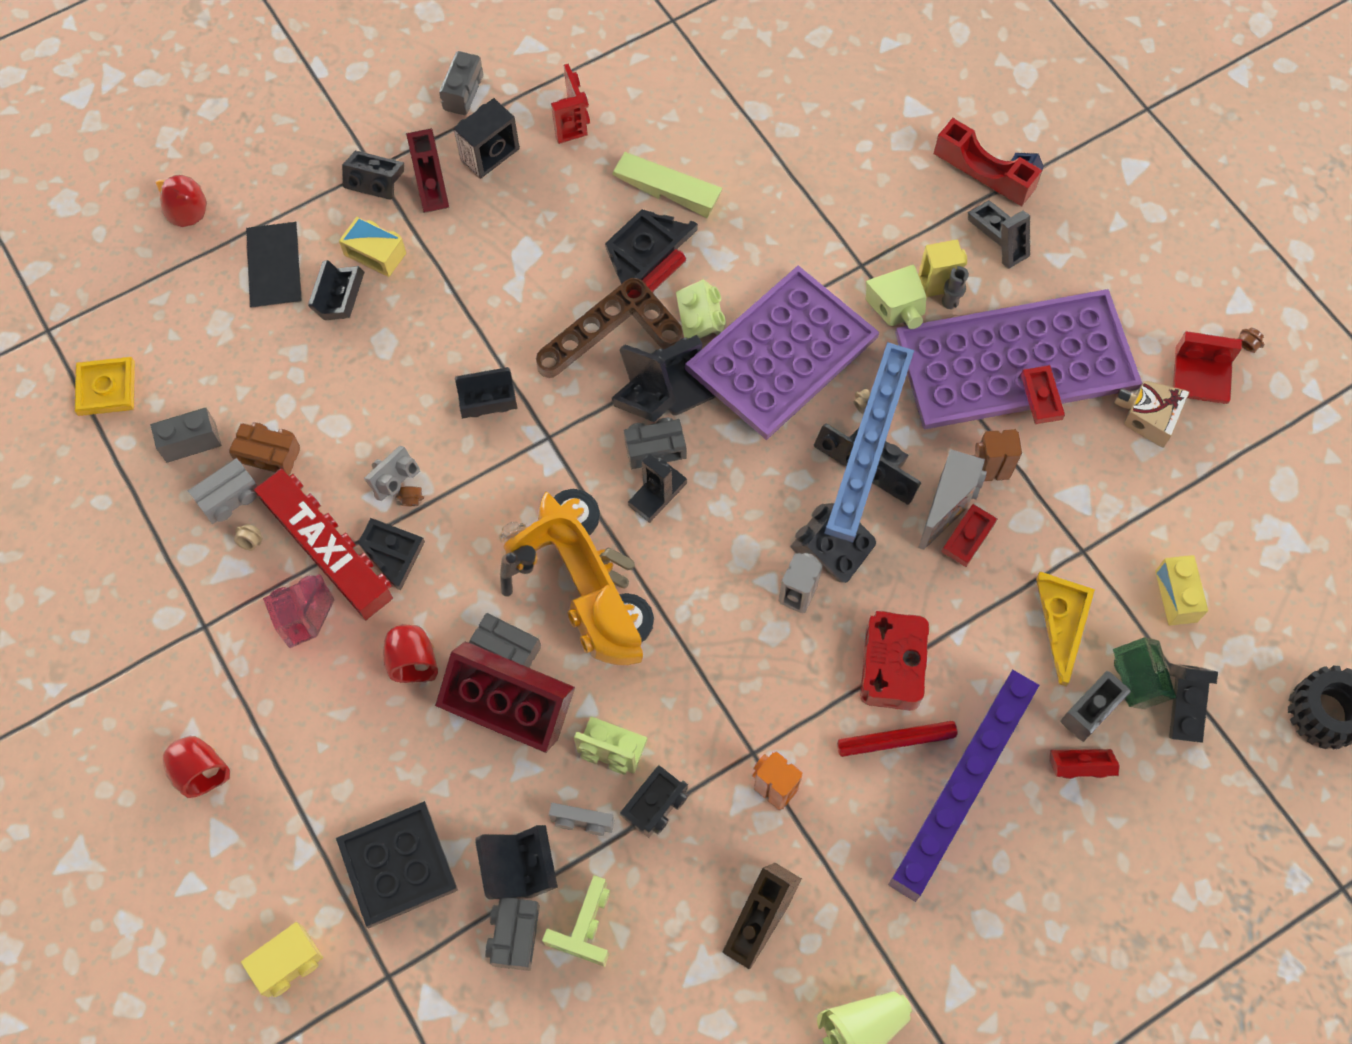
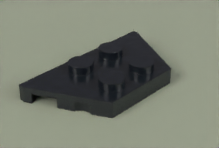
M641 209L605 243L606 251L620 283L622 284L630 278H637L642 281L675 249H678L698 230V224L694 221H690L689 224L674 221L673 216L657 215L654 212Z

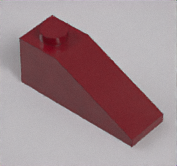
M433 129L406 133L423 213L450 208Z

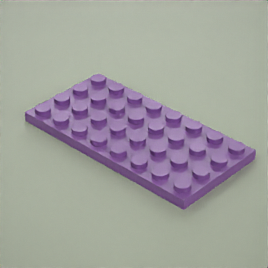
M1109 289L925 322L915 329H909L908 326L898 327L895 332L899 346L914 350L907 375L924 430L1031 410L1021 378L1023 369L1050 365L1062 404L1117 394L1121 388L1128 391L1138 390L1142 385Z

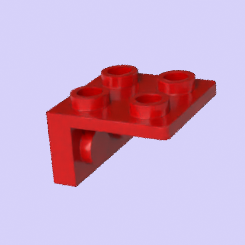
M569 63L563 65L567 98L551 103L555 137L558 144L587 136V124H590L589 114L586 109L589 107L585 92H580L579 87L581 85L577 72H572Z
M1185 331L1175 348L1173 387L1188 391L1189 395L1187 398L1228 404L1231 400L1232 364L1242 350V340Z

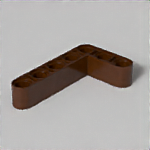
M630 278L541 348L536 356L537 370L546 378L557 376L631 315L662 349L675 345L681 339L682 327L643 281L637 278ZM630 290H637L641 295L633 299L627 296L626 293ZM614 306L620 312L617 315L611 316L605 310L608 307ZM648 310H654L659 316L655 319H649L644 313ZM593 323L599 329L594 333H589L584 327L587 324ZM666 330H671L675 332L677 337L668 340L663 337L662 333ZM572 340L578 346L573 350H567L563 347V344L566 341ZM550 357L556 360V364L553 367L548 368L542 365V361L545 358Z

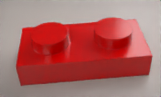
M1051 366L1023 369L1021 378L1035 424L1063 420L1065 412Z
M972 504L941 552L967 567L996 524L998 518Z
M1112 749L1050 750L1049 761L1056 777L1073 779L1075 777L1105 778L1107 776H1119L1120 765Z

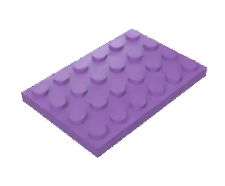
M798 265L685 364V370L767 440L878 338L879 331Z

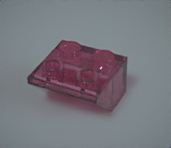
M321 574L306 576L297 584L288 588H278L272 591L269 596L263 598L275 630L289 649L318 636L335 600Z

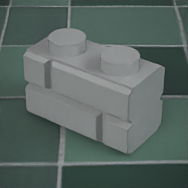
M236 458L189 489L188 492L210 522L214 524L217 521L227 520L232 515V511L239 506L252 503L257 497L254 491L257 484Z
M800 553L794 554L789 564V569H787L781 582L778 600L780 604L800 613L806 612L811 598H813L818 587L822 570L821 562L815 556L808 553H803V555Z

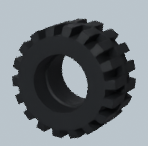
M1335 665L1329 669L1327 666L1322 667L1307 676L1293 689L1294 692L1290 694L1288 700L1292 702L1288 706V713L1294 716L1290 719L1292 726L1297 724L1299 730L1296 732L1300 736L1305 734L1308 737L1307 742L1312 745L1318 742L1319 748L1327 749L1330 746L1332 750L1340 749L1343 746L1347 747L1352 744V669L1346 668L1341 671V667ZM1321 694L1331 696L1341 704L1345 713L1344 721L1336 720L1325 712L1321 704Z

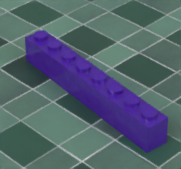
M1012 669L888 884L890 887L914 902L921 896L1040 686L1039 684Z

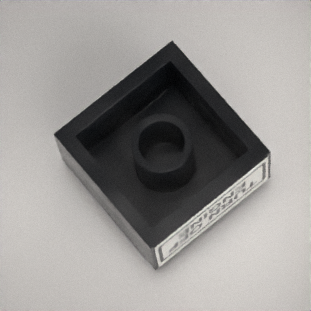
M495 98L486 104H482L477 111L466 119H462L453 128L460 160L480 179L520 149L515 116Z

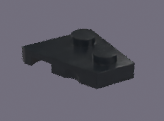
M370 518L358 544L398 590H401L425 540L421 536Z

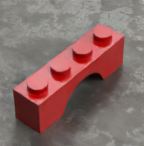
M953 117L938 134L933 153L1021 207L1036 190L1043 171L1021 157L1014 161H1004L992 156L980 145L975 130Z

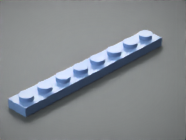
M887 342L825 534L850 542L854 541L914 353L912 349Z

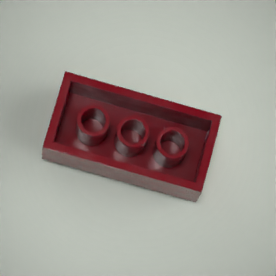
M465 641L451 651L435 706L547 753L559 739L575 687Z

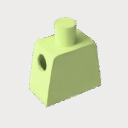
M914 264L866 281V301L888 325L894 326L905 322L909 329H915L923 323L921 316L926 311V293Z

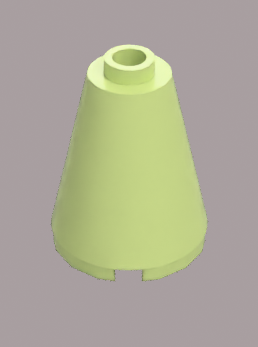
M892 991L825 1009L818 1014L817 1025L819 1029L825 1028L827 1037L822 1039L824 1044H887L910 1022L912 1008L904 995H899Z

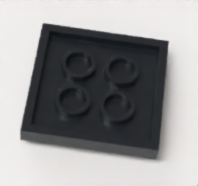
M425 801L336 838L360 911L368 929L458 891Z

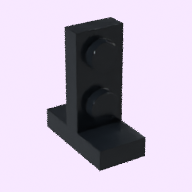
M988 200L968 212V221L1002 247V264L1008 269L1030 257V215L1024 210L1010 217Z
M649 453L642 460L643 486L628 501V506L650 523L687 484V478L662 458L656 459Z
M1170 663L1169 675L1175 677L1169 738L1203 743L1209 683L1217 684L1218 671L1198 666Z

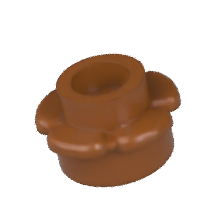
M1251 327L1249 329H1242L1238 339L1242 340V347L1247 351L1255 353L1265 345L1262 342L1264 335L1259 330Z
M413 486L400 487L398 496H396V500H400L402 506L409 507L419 506V501L424 499L422 488Z

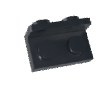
M355 150L342 164L343 187L391 200L394 197V183L404 172V162Z

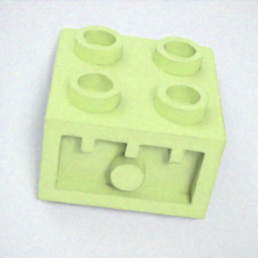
M592 716L584 733L576 732L574 736L577 752L581 754L580 757L594 764H597L598 760L609 764V769L624 775L627 771L635 773L648 741L645 736Z

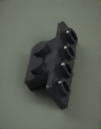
M826 423L822 426L815 440L814 447L847 466L859 428L848 437ZM885 441L872 483L909 505L914 499L921 481L900 469L909 455L901 451L898 446Z

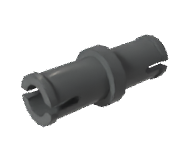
M957 266V270L954 267L950 278L945 282L942 305L947 309H953V306L956 308L959 305L960 298L966 292L965 283L969 273L964 267Z

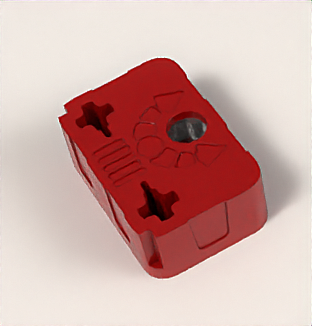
M876 611L875 616H870L865 635L860 692L861 700L866 705L908 711L918 708L925 694L924 685L929 622L926 618L918 615H904L885 611ZM879 627H883L886 633L883 640L881 639L882 634ZM908 658L912 659V663H915L914 666H908L905 660ZM877 678L881 692L875 691V686H873Z

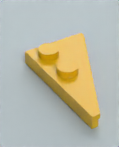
M1039 571L1036 581L1057 678L1060 685L1067 686L1071 678L1095 589Z

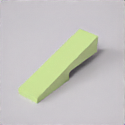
M624 152L612 174L657 199L663 195L705 218H708L722 191L721 187Z

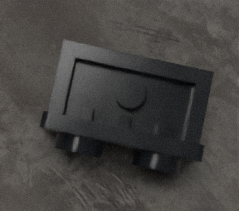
M329 260L323 261L308 306L323 320L350 318L365 272L359 266L336 268Z
M509 367L455 377L462 419L518 409Z
M658 765L621 810L620 816L648 838L654 832L659 835L669 822L666 816L673 808L679 810L689 797L686 794L688 784L685 781L680 782Z

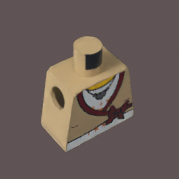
M1143 381L1137 394L1121 388L1114 404L1129 409L1124 422L1125 426L1164 448L1173 434L1189 392L1150 381Z

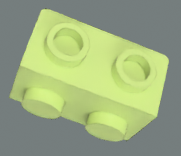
M703 279L676 292L684 338H691L695 335L702 338L711 333H715L718 336L725 330L726 319L719 303L721 295L715 286L713 287Z

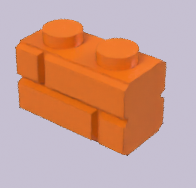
M776 751L772 752L769 757L764 754L753 768L755 772L752 777L755 778L754 790L762 797H768V802L778 810L785 808L798 792L803 772L792 763L788 765V760Z

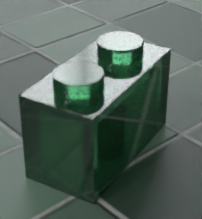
M1143 637L1113 649L1115 669L1120 674L1122 683L1131 691L1125 697L1129 707L1147 709L1176 698L1159 640Z

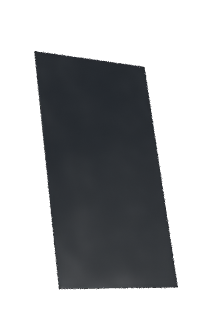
M297 222L246 228L250 308L302 301Z

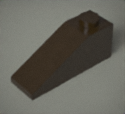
M777 863L763 867L722 953L747 969H751L789 907L802 878Z

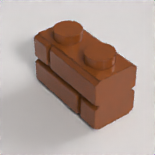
M253 422L251 425L242 423L237 430L236 438H234L229 453L233 459L237 458L241 464L275 473L282 468L287 475H290L294 461L299 454L300 445L295 435L288 430L279 429L276 432L268 430L261 423Z
M1016 429L1003 430L1002 433L999 430L985 431L981 442L976 443V455L972 456L985 459L982 470L987 472L984 481H993L994 478L997 481L1010 480L1022 455L1019 432Z

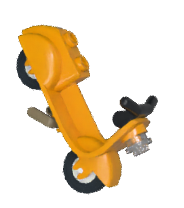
M568 489L561 491L553 498L546 491L540 501L538 521L529 527H526L523 523L510 522L502 528V532L499 535L500 541L505 543L503 547L506 551V554L502 557L500 569L502 595L505 597L511 596L513 593L512 576L519 572L522 574L531 573L534 565L537 564L538 557L536 551L553 544L560 553L581 596L571 601L570 610L567 611L571 625L574 628L578 627L582 635L580 636V641L586 653L590 652L593 658L609 664L631 665L641 663L643 659L641 643L648 638L653 629L654 615L652 608L646 600L638 595L629 593L619 594L615 585L627 588L629 580L612 570L613 563L626 570H632L635 565L634 561L611 548L596 550L589 535L598 526L600 510L598 503L592 495L583 490Z

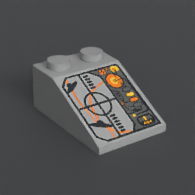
M950 449L919 544L920 549L924 550L968 508L971 499L977 500L987 473L982 470L985 459Z

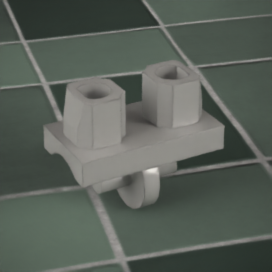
M399 446L383 461L379 459L372 463L373 470L364 479L372 488L376 500L382 501L388 495L394 496L400 491L401 483L407 477L414 478L420 472V468L415 459L410 457L406 448Z

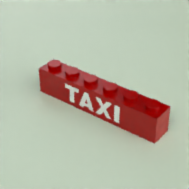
M281 468L257 486L254 491L262 503L364 620H368L393 599L389 591L392 587L391 583L382 573L377 576L372 571L373 563L364 553L360 555L356 553L353 549L356 547V544L347 533L341 535L336 530L338 524L329 513L323 515L318 510L321 505L311 493L306 496L301 489L304 486L294 474L288 476Z

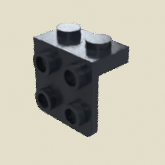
M698 335L691 338H682L675 345L666 349H657L652 353L661 357L666 364V371L673 386L676 403L668 410L675 416L716 398L714 394L685 370V364L702 350V342Z
M623 345L620 348V353L630 382L612 397L614 407L655 422L676 403L673 386L666 371V364L658 355Z
M834 503L821 504L813 511V518L809 523L798 530L795 535L796 539L790 547L797 554H812L839 582L847 583L876 546V539L861 523H859L853 542L825 534Z
M536 825L516 835L482 834L476 837L475 843L482 883L487 899L533 898L558 888L546 825Z

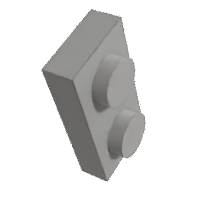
M551 803L549 817L558 828L573 830L574 826L586 828L585 832L598 836H603L604 832L612 833L614 825L613 814Z

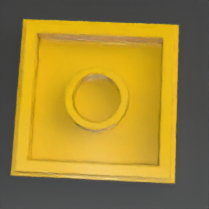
M132 357L77 362L75 413L78 416L134 410V359Z

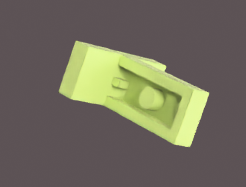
M593 875L572 936L546 929L542 940L544 945L605 967L609 956L608 950L586 942L588 938L593 940L599 925V921L595 919L599 907L605 908L609 898L610 890L606 889V879Z

